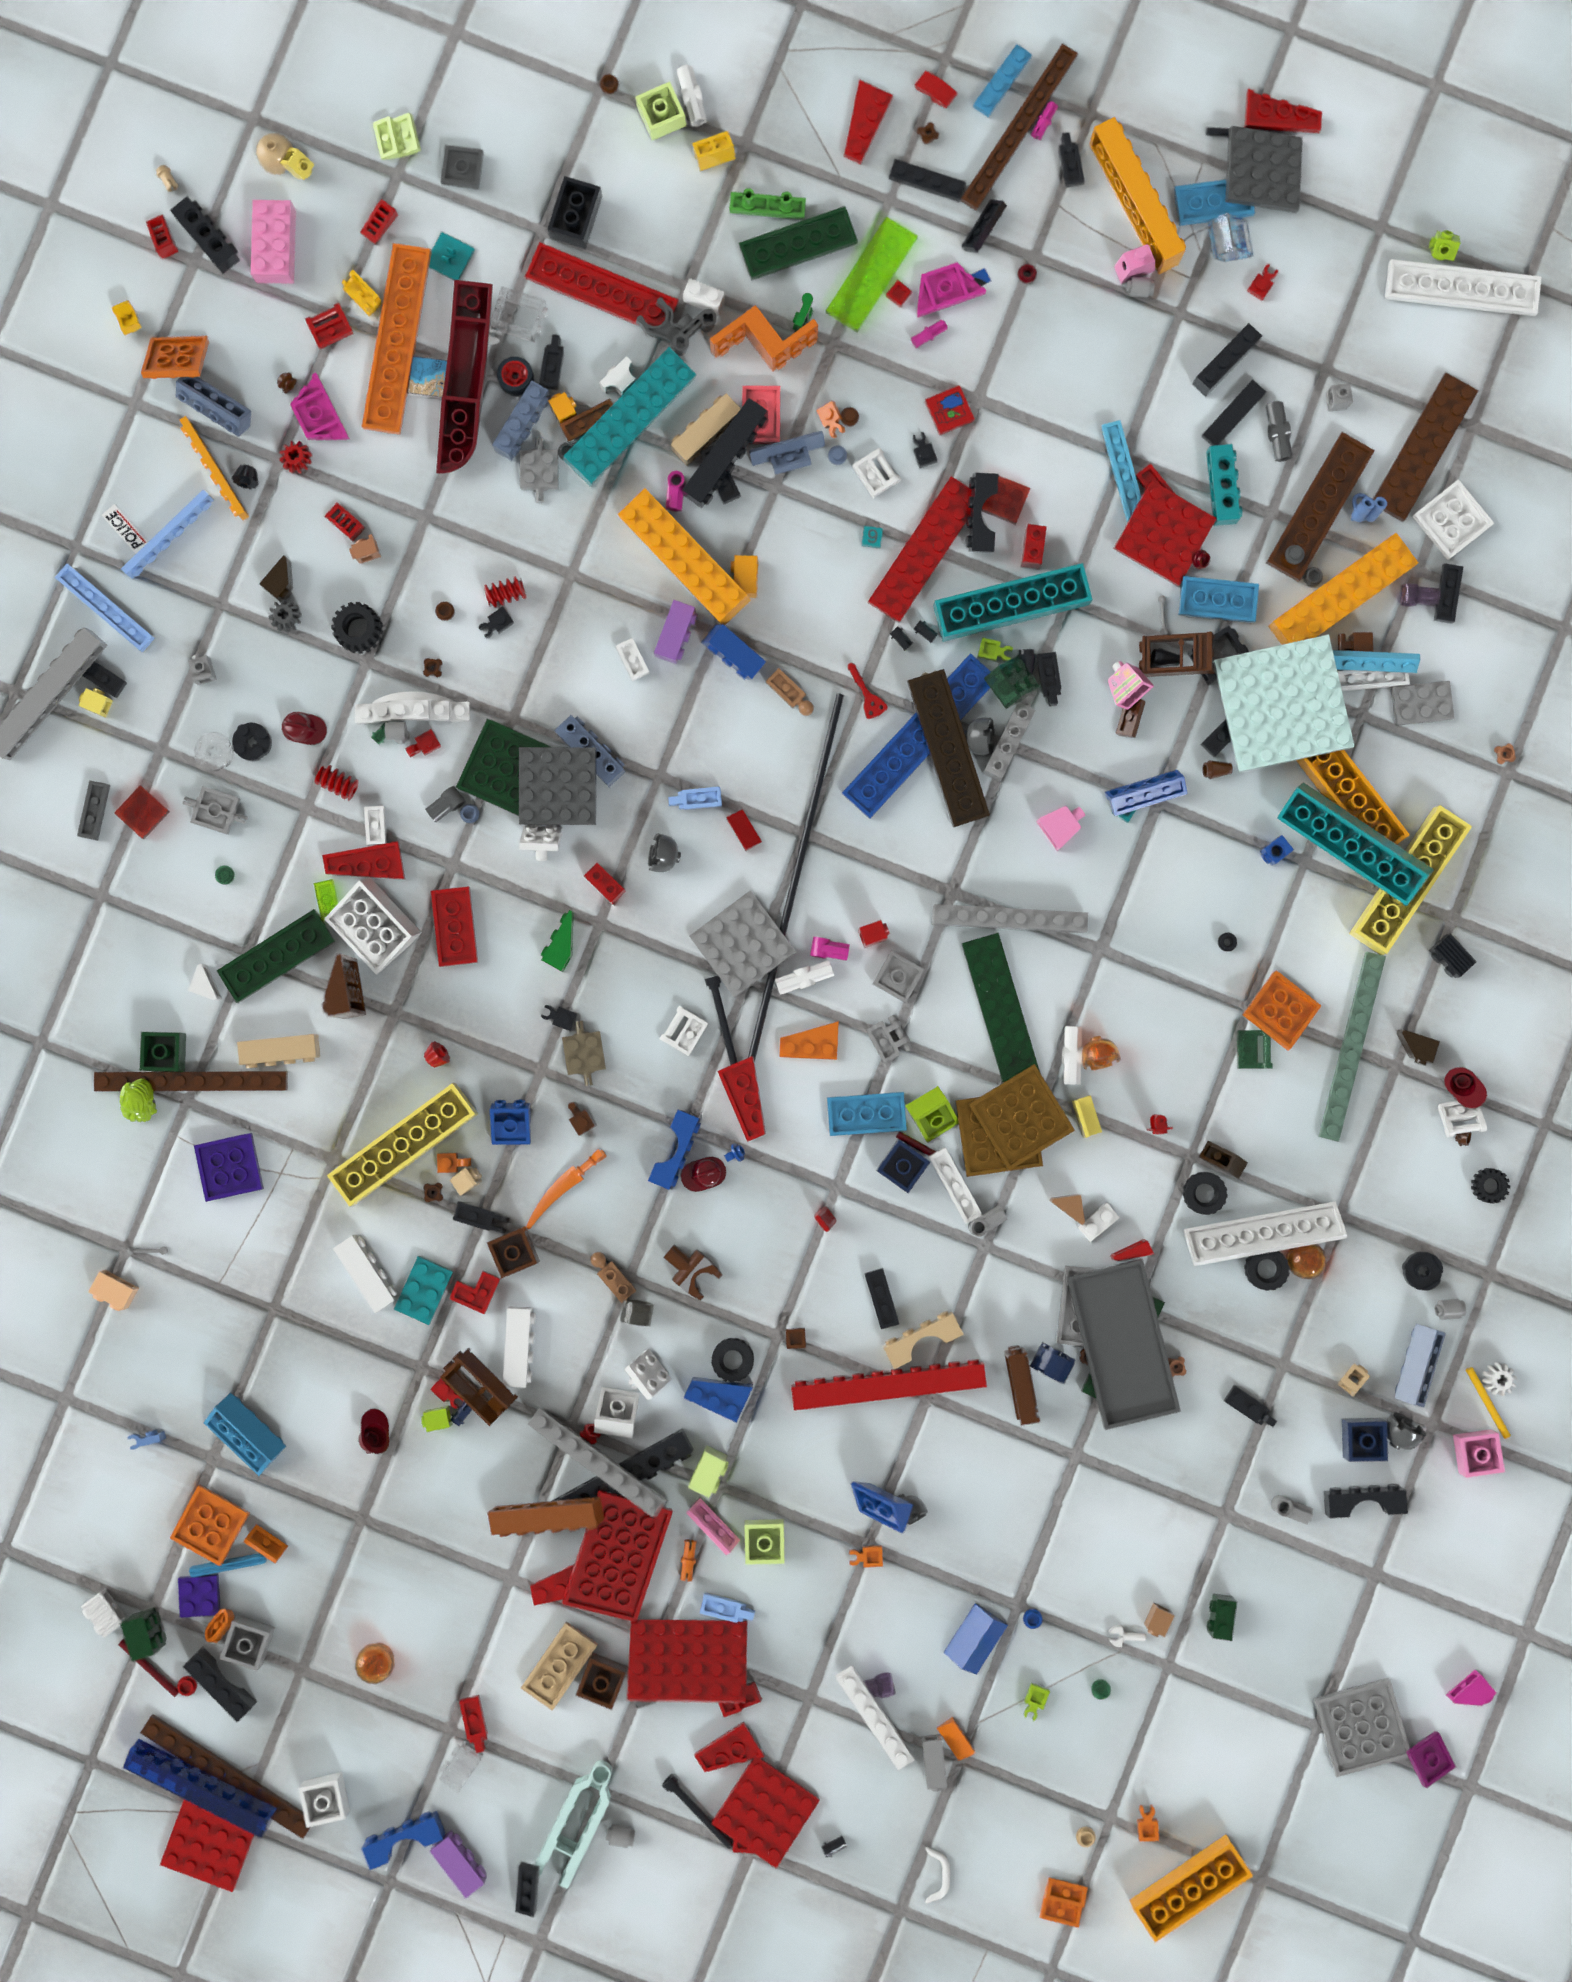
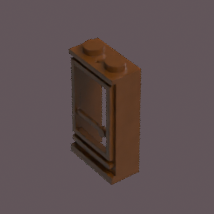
M1211 631L1155 636L1144 635L1142 636V641L1139 642V652L1142 653L1139 669L1146 677L1214 674V668L1212 667V657H1214L1212 639H1214V634ZM1179 641L1180 667L1150 668L1151 643ZM1184 641H1193V666H1183Z
M1019 1345L1010 1346L1008 1350L1004 1351L1017 1420H1020L1021 1426L1039 1423L1040 1417L1037 1415V1402L1027 1351L1023 1347L1020 1348Z
M470 1348L464 1353L459 1351L452 1358L455 1362L451 1360L443 1368L445 1372L440 1378L490 1426L518 1396L516 1394L513 1395L470 1352ZM461 1366H463L483 1387H481L478 1390L459 1371ZM485 1389L493 1396L490 1400L483 1395Z

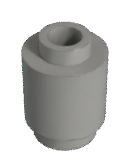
M1132 276L1131 280H1127L1126 292H1129V296L1148 298V296H1153L1155 281L1150 280V278Z
M1459 1299L1439 1300L1437 1305H1435V1314L1441 1320L1458 1319L1466 1315V1305L1463 1300L1460 1301Z
M612 1824V1828L607 1829L606 1840L609 1841V1845L628 1848V1846L633 1847L635 1830H632L631 1827Z

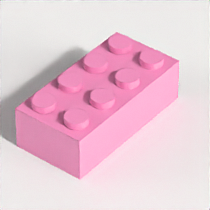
M253 200L251 276L256 283L294 284L296 209L291 200Z

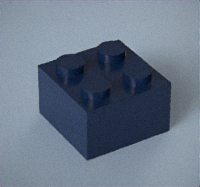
M897 1139L876 1171L906 1193H909L930 1164V1161Z
M1381 1418L1342 1419L1343 1458L1349 1462L1388 1461L1387 1421Z

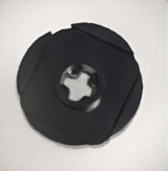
M241 724L237 727L232 738L233 750L244 760L258 761L270 752L272 738L268 731L260 724ZM254 737L257 743L249 747L248 739Z
M1415 1252L1402 1264L1405 1281L1417 1290L1428 1291L1434 1289L1442 1280L1443 1265L1438 1257L1433 1254ZM1421 1266L1423 1268L1427 1267L1425 1276L1418 1272Z

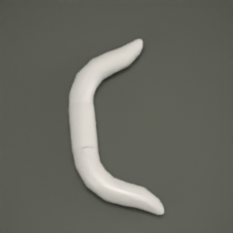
M926 1847L927 1853L940 1860L943 1867L942 1888L926 1899V1904L943 1898L950 1888V1864L943 1853Z

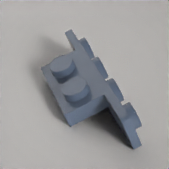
M818 431L751 449L749 451L751 463L755 466L771 461L775 475L812 465L808 451L825 446L823 431Z

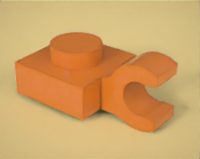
M458 1153L437 1154V1173L458 1172V1167L471 1166V1158L458 1159Z

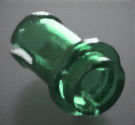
M385 723L375 733L372 732L371 738L378 745L384 743L383 740L386 738Z

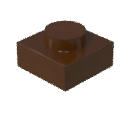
M805 1328L786 1329L787 1349L806 1348Z

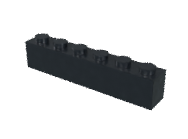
M748 398L683 488V496L700 508L711 502L712 494L716 489L719 490L722 487L724 477L732 473L737 459H741L745 455V448L749 443L752 444L755 441L760 427L763 429L769 420L766 409Z

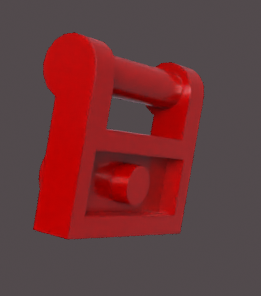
M339 303L334 304L333 308L312 318L310 316L305 318L320 350L354 334ZM337 314L339 315V317L315 328L316 324Z

